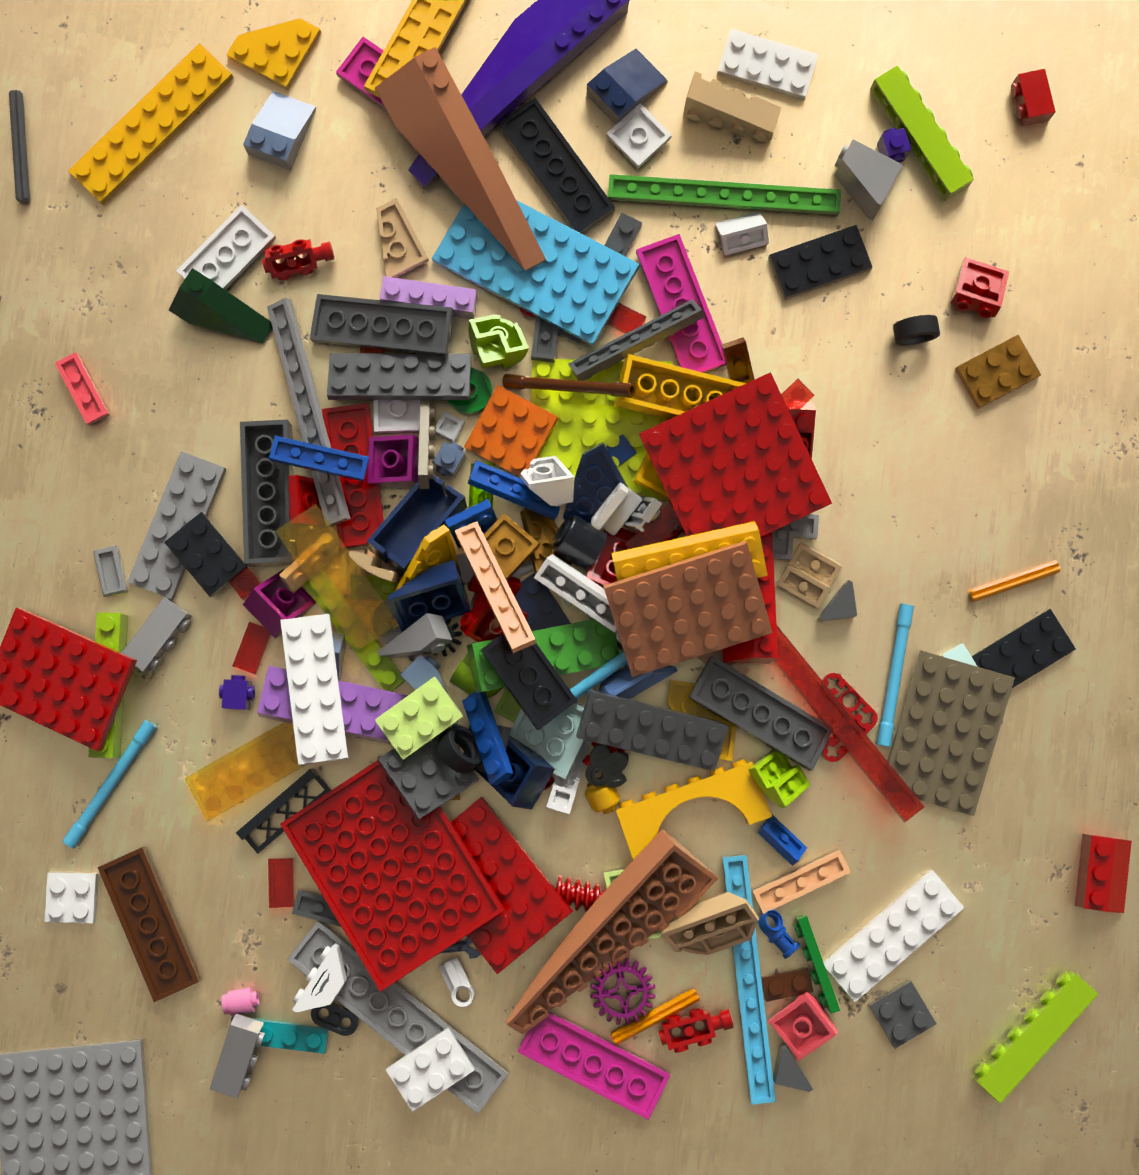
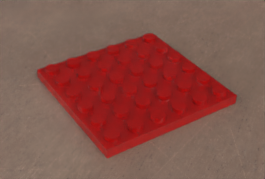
M771 372L639 433L686 536L755 521L760 537L832 504Z

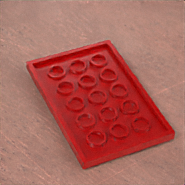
M16 607L0 646V706L95 751H102L137 660L27 610Z
M480 797L451 823L505 908L504 912L467 935L495 973L499 974L569 916L573 910L486 800Z

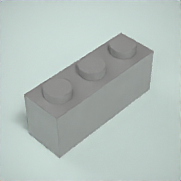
M163 597L122 651V654L136 659L137 663L135 666L142 672L149 673L156 670L162 661L160 658L164 652H169L175 645V638L179 632L183 633L190 625L191 621L189 619L192 615L172 600Z
M235 1014L229 1026L210 1090L237 1099L241 1090H247L251 1076L247 1075L249 1068H254L258 1055L254 1054L256 1047H261L265 1033L261 1032L263 1022Z

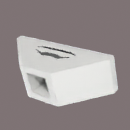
M337 943L331 948L328 946L325 948L319 958L323 962L318 969L314 967L306 979L309 982L306 989H300L294 997L293 1002L296 1005L292 1010L296 1013L331 1005L346 983L347 976L341 948Z

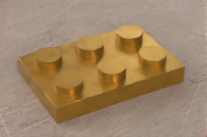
M1019 335L955 368L978 409L1041 376Z

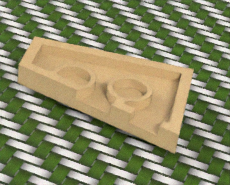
M396 198L376 208L386 277L396 278L428 262L429 259L398 199Z

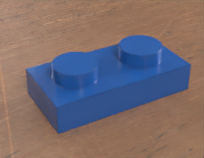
M773 815L771 818L766 819L757 832L792 866L799 861L807 849Z

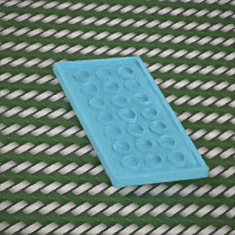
M517 201L546 258L545 262L524 271L505 250V247L494 238L486 226L463 204L432 257L433 262L594 347L638 271L639 263Z

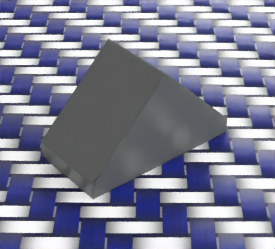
M847 580L817 618L819 622L849 619L857 616L853 582Z
M784 1043L780 1044L773 1073L774 1083L807 1092L812 1091V1086Z

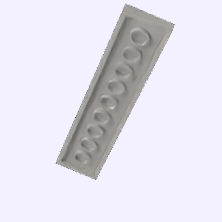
M317 921L287 960L308 976L314 967L318 969L323 962L319 958L327 946L331 948L335 943L340 945L347 981L337 995L336 1000L404 1055H407L449 1027L475 1070L447 1090L478 1114L509 1072L397 982L380 992L355 949L324 923Z

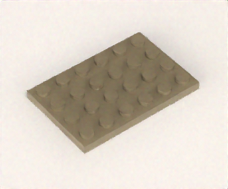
M920 650L880 788L974 816L1015 677Z

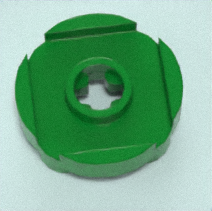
M471 367L470 388H475L476 391L473 392L470 400H447L449 405L459 414L474 415L485 409L492 396V385L484 372Z

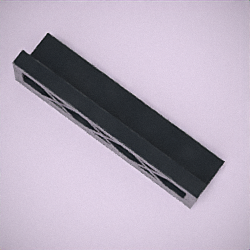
M314 768L309 769L240 828L236 834L241 840L245 839L255 852L259 854L284 832L282 827H271L272 817L275 814H285V820H287L289 814L294 815L297 813L289 812L290 801L293 798H304L303 808L308 806L307 799H313L309 803L311 804L332 789ZM314 780H317L324 791L318 796H308V786ZM304 790V795H298ZM286 805V811H280ZM268 821L267 827H261L264 823ZM257 829L267 830L266 841L258 846L250 835ZM271 830L276 831L272 836H270Z

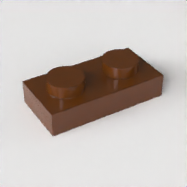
M744 337L721 344L729 379L742 383L755 380Z
M808 967L761 976L766 1002L802 995L806 992H814Z

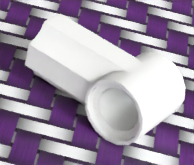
M458 956L439 965L454 1004L458 1007H466L471 1004L475 998V989L470 984ZM464 988L469 991L470 998L468 1001H461L458 998L457 993L459 989Z

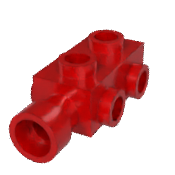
M299 239L291 244L283 246L274 245L266 249V259H262L265 273H270L272 279L278 278V280L283 281L289 279L291 274L299 272L301 275H309L314 272V269L318 268L317 261L325 260L327 262L335 260L330 241L321 243V246L313 247L311 239Z
M697 1008L689 1011V1015L680 1017L677 1014L665 1018L666 1022L661 1023L663 1030L659 1031L662 1046L667 1045L669 1050L674 1049L675 1053H680L688 1050V1045L697 1043L698 1046L708 1045L712 1043L711 1038L716 1037V1030L724 1029L725 1031L734 1028L729 1009L721 1010L719 1014L710 1016L708 1010L703 1011V1008ZM696 1022H704L703 1028L697 1029L695 1027ZM677 1027L681 1032L679 1035L674 1036L672 1029Z

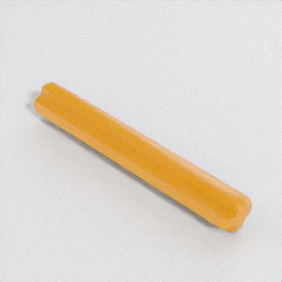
M1052 561L969 590V596L975 602L1060 572V566L1057 561Z
M690 989L649 1011L646 1016H640L638 1022L633 1020L629 1025L625 1024L612 1031L611 1037L614 1043L618 1045L665 1020V1018L693 1005L700 998L695 989Z

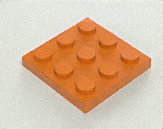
M497 385L464 447L520 477V473L524 469L528 470L530 468V462L539 457L559 417Z

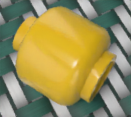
M590 783L587 784L585 797L594 812L609 814L616 809V804L620 800V795L616 788H610L605 784L598 787Z

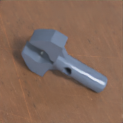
M468 936L465 941L456 942L441 952L465 951L469 954V959L477 958L481 955L478 949L468 946L472 943Z

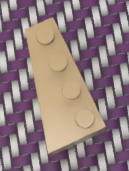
M694 71L686 96L683 115H686L693 121L702 120L709 122L711 126L716 128L725 127L731 129L733 133L739 135H751L758 141H771L781 111L780 106L756 96H752L749 99L742 90L735 87L728 90L721 86V81L713 78L709 82L701 78L702 73Z

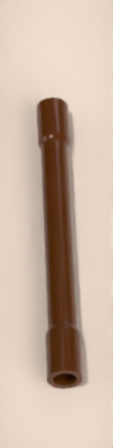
M505 374L502 379L503 387L512 389H540L603 394L633 398L635 394V385L633 383L552 379Z

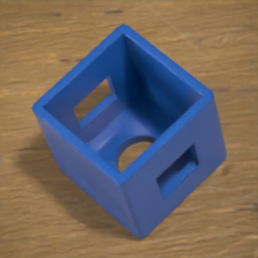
M623 434L619 436L620 442L616 447L606 446L610 455L619 460V466L636 454L635 449Z

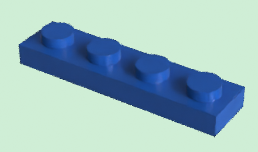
M279 436L274 437L269 456L270 461L362 482L365 480L370 460L368 456Z
M477 460L473 464L467 484L553 520L558 516L560 506H550L530 490L522 479Z
M475 691L462 702L490 785L497 786L514 773L486 692L476 693Z

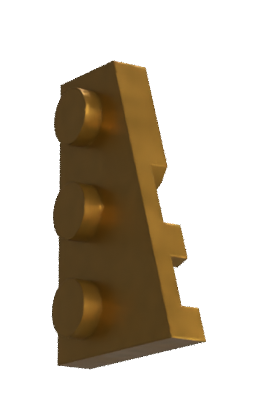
M524 508L520 512L524 531L540 544V547L531 555L535 575L546 558L552 554L569 566L573 565L572 562L552 551L553 539L558 530L554 520Z

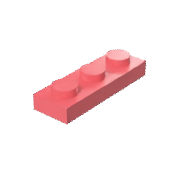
M76 352L55 363L88 426L110 415L80 356Z

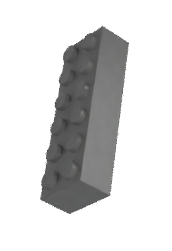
M288 419L240 422L244 564L249 567L290 565L297 559L296 524H290V498L288 491L289 476L294 475V466L270 461L269 459L275 436L293 439L292 424Z

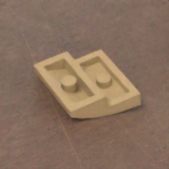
M800 542L777 585L819 608L842 565Z
M354 551L349 552V556L366 571L392 582L399 583L401 581V573L380 568L381 558Z

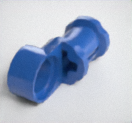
M769 910L759 917V927L769 938L768 941L777 946L783 953L784 959L790 957L799 948L800 943L798 941L795 942L787 934L780 913L775 910ZM767 916L774 920V928L768 925Z

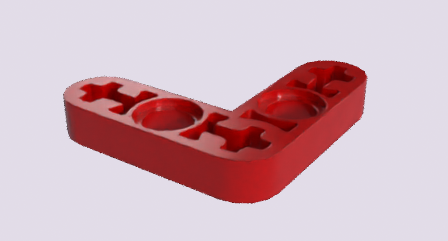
M829 673L823 677L821 687L849 717L828 739L821 753L824 760L837 762L876 725L878 716L875 710L842 676L837 673ZM828 678L831 680L836 678L838 680L836 686L840 690L844 687L847 690L842 692L837 698L835 694L839 692L835 688L828 689L827 687L829 685ZM847 694L855 697L856 703L852 708H847L843 704V698ZM861 704L864 707L860 710L864 714H871L869 718L870 724L867 722L862 723L863 717L858 712L855 713V716L852 714ZM846 728H852L855 731V739L851 742L843 738V731ZM838 737L839 741L847 747L843 749V747L840 746L835 751L837 754L836 757H828L827 753L829 751L827 747L836 746L839 742L835 741V738Z

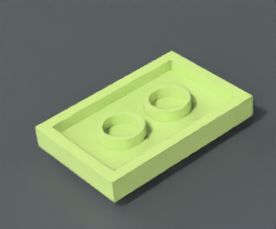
M433 677L376 718L375 721L404 760L464 716L438 679Z

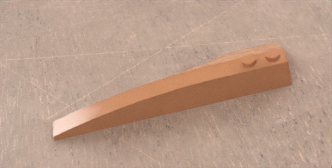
M433 47L414 57L377 85L375 90L398 132L409 141L410 145L418 151L427 164L438 173L446 185L474 213L475 217L486 226L494 238L505 247V250L523 270L527 271L545 262L546 258L437 48Z
M661 830L603 892L565 937L530 984L505 1023L519 1033L525 1034L548 1017V1011L552 1008L561 1007L568 1002L566 998L578 990L580 993L588 987L586 983L595 976L596 978L603 976L600 969L607 973L609 971L608 963H610V966L615 967L617 961L621 962L630 955V950L634 947H642L649 941L647 939L657 930L662 932L669 926L667 923L676 916L679 919L686 914L718 880V877L676 839L664 830Z

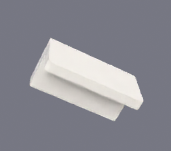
M760 212L715 223L716 230L720 235L724 256L769 244L767 223Z
M620 482L591 518V525L597 530L603 528L610 534L615 535L642 502V498Z

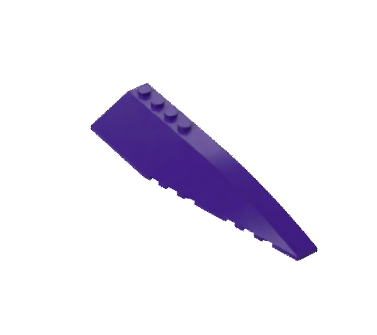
M537 0L515 18L461 94L483 137L498 125L499 121L513 112L628 13L629 0ZM420 154L408 169L423 187L438 176V173L427 164Z

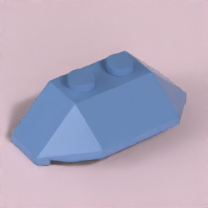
M627 663L624 665L625 668L623 670L614 672L602 681L598 692L631 699L676 673L678 670L675 666L670 665L632 677Z

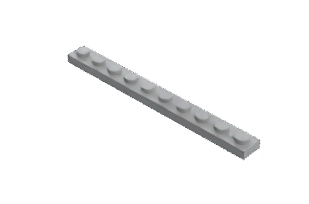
M284 298L267 306L302 439L306 443L331 448L291 299ZM311 470L326 526L332 527L350 520L339 476Z

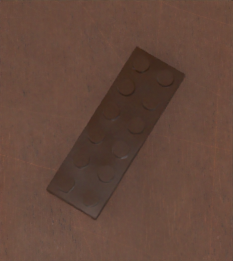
M141 847L97 867L153 1002L200 982L201 979L145 847Z

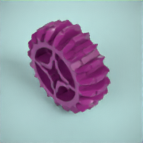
M625 958L624 965L617 961L616 966L612 967L608 963L609 971L606 973L600 969L603 976L600 978L595 976L593 978L598 981V984H590L591 989L597 990V992L590 994V998L599 999L593 1003V1007L598 1008L602 1006L599 1015L603 1016L608 1012L606 1018L608 1022L612 1020L613 1016H616L617 1025H620L621 1018H625L626 1025H629V1017L631 1016L638 1022L639 1017L637 1013L640 1012L643 1016H646L647 1012L643 1007L652 1008L653 1006L647 998L655 999L656 996L654 993L648 992V990L655 989L654 983L647 984L653 978L652 975L647 974L643 976L647 968L643 966L637 970L639 966L637 960L634 961L632 966H629V958ZM623 972L634 974L642 984L627 983ZM616 973V984L608 988V990H603L605 981ZM620 979H622L625 989H629V993L626 992L625 1003L621 994L616 993V990H619V986H621ZM638 992H643L640 1001L629 1009L630 997L638 994ZM609 997L610 999L615 998L619 1000L622 1010L612 1008L606 1003L604 998Z

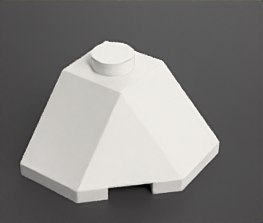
M556 456L533 459L530 462V468L528 470L524 469L520 473V478L528 488L550 506H562L573 502L574 476Z

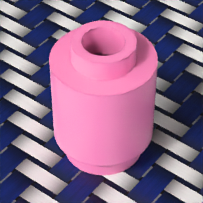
M252 987L228 991L227 994L222 995L221 999L224 1014H230L231 1016L255 1012L256 1006H259L260 1003L258 992H254Z

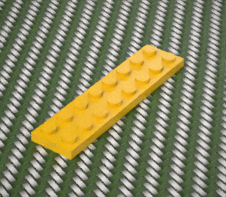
M412 0L367 79L364 91L379 97L375 87L407 62L433 47H436L439 52L467 0Z
M199 43L87 151L68 172L103 205L233 78L232 73Z

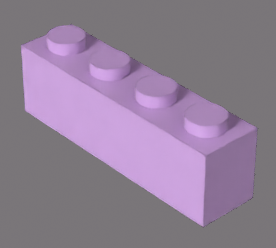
M383 276L380 300L452 307L454 309L453 317L475 319L478 295L476 289Z

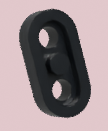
M333 1002L331 1005L311 1010V1018L316 1025L339 1035L349 1036L358 1028V1017L349 1009ZM322 1008L327 1009L329 1012L328 1016H322L320 1010ZM344 1018L350 1019V1026H345L343 1024Z

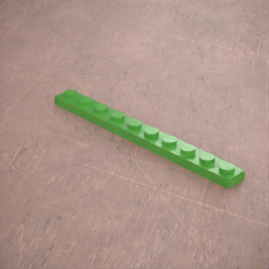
M610 174L608 198L618 201L839 215L841 190Z

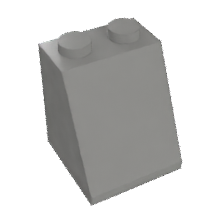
M853 139L849 147L844 145L834 165L838 168L834 176L865 215L873 221L903 165Z

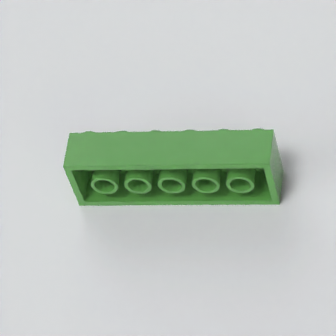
M595 619L532 631L537 645L559 675L602 667L619 654L615 632ZM494 639L467 645L476 693L505 687L480 652V649Z

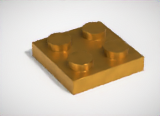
M503 514L484 534L507 581L540 547L539 542L506 514Z

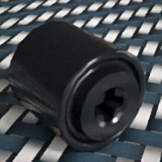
M571 515L557 530L553 539L552 551L578 567L588 570L600 555L607 540V533L597 530L582 518Z

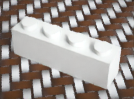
M552 554L547 557L534 578L613 632H616L617 628L604 588Z

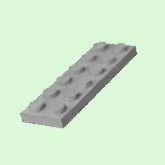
M180 452L128 578V583L169 599H174L186 568L164 542L200 512H203L206 517L208 516L226 468L188 453Z

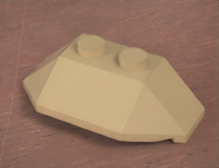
M726 892L694 904L679 919L676 917L662 931V935L675 952L683 950L689 953L710 955L751 940L759 917L746 899Z

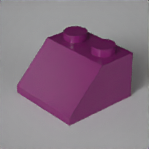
M414 434L369 437L370 460L367 483L394 488H412L418 482L419 438Z
M282 569L253 588L243 603V606L275 639L282 634L281 620L300 618L316 604V601L302 587L294 594L287 589L279 576L285 569Z

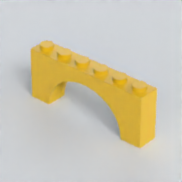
M742 759L731 763L733 768L725 771L723 767H719L715 771H709L710 776L701 779L700 775L686 779L688 784L680 787L677 783L664 787L665 792L656 795L655 791L641 795L642 800L633 803L632 799L619 803L620 808L615 809L632 859L634 860L657 835L659 827L667 814L679 804L693 798L716 797L723 799L740 811L748 825L771 818L772 814L764 792L748 771L754 765L753 762L746 763V760Z

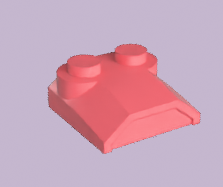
M808 992L797 996L794 1002L768 1020V1023L774 1027L794 1053L797 1061L803 1059L838 1033L831 1017L818 1000Z

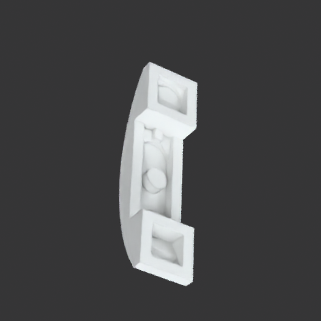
M586 740L568 779H563L556 775L546 808L567 815L570 814L585 765L582 760L588 754L591 741Z

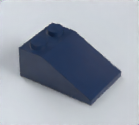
M635 48L604 68L587 83L586 95L616 125L639 103L643 105L668 80Z
M455 560L428 568L387 596L401 632L405 631L426 613L443 616L444 620H448L471 611L467 593Z
M509 735L506 753L514 774L497 786H491L511 806L532 810L555 768L542 756ZM477 771L489 783L486 772Z

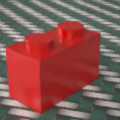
M1040 69L1020 73L1016 76L1011 84V94L1016 98V114L1018 119H1021L1022 126L1050 121L1056 110L1046 70Z

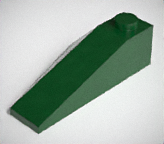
M194 268L191 269L179 287L169 308L171 313L188 324L260 344L264 342L272 329L271 321Z

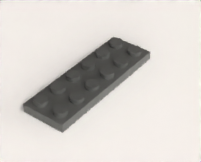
M317 294L310 340L320 343L447 356L454 309L443 306Z
M330 353L327 397L328 400H470L471 354H447V356L425 353Z
M714 656L709 657L688 696V699L809 771L814 769L833 731L832 727Z
M589 689L576 737L715 771L729 726L723 722Z

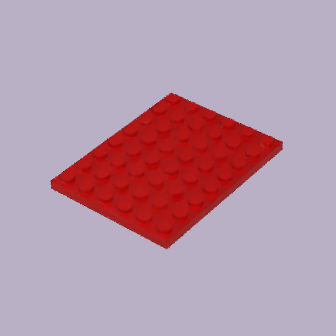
M375 761L280 823L380 992L505 911V908L442 806L418 821L378 761Z

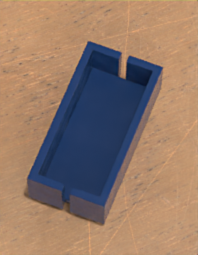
M434 475V479H430L429 489H420L418 480L367 540L370 551L384 562H389L391 567L404 575L424 537L442 525L448 528L445 520L467 508L465 496L450 485L445 487L444 481Z

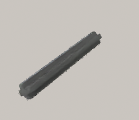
M11 90L9 92L15 196L18 202L26 203L30 201L23 93L20 90Z

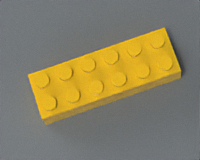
M629 354L623 360L619 382L633 383L635 385V394L633 398L615 397L614 406L671 419L746 383Z
M754 521L612 553L617 581L742 541L747 542L757 578L768 576L759 529Z

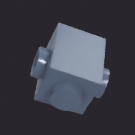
M444 442L433 460V464L436 467L435 471L445 477L450 475L456 478L467 458L463 452L464 448L455 442L450 444Z

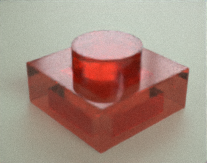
M249 567L230 582L231 586L244 601L253 588L261 584Z

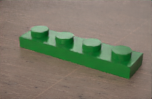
M805 914L796 916L797 923L793 924L798 939L802 938L805 947H802V952L806 962L811 961L813 970L810 971L814 985L819 984L822 992L818 994L823 1009L827 1008L831 1014L841 1011L808 917Z

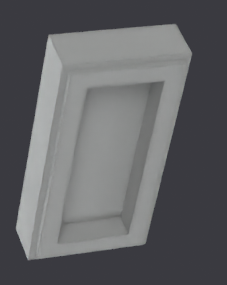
M115 545L94 550L93 553L103 597L129 592L119 547Z

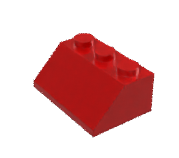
M1088 834L1082 835L1075 906L1084 909L1124 913L1132 841Z

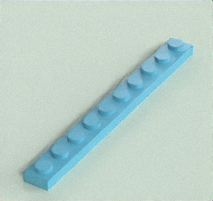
M747 855L722 857L726 892L746 899L753 908ZM755 929L751 940L732 946L751 1105L776 1102Z

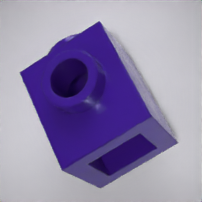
M891 128L884 131L877 143L879 153L898 163L905 161L911 151L905 128L899 130Z
M231 675V680L224 679L223 684L219 687V698L222 699L223 709L250 710L251 700L254 701L255 686H252L251 681H245L246 676Z

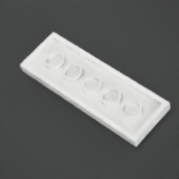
M323 614L281 620L298 765L348 759L330 615Z
M929 870L823 962L825 968L852 1001L856 1002L964 909V907L935 872Z

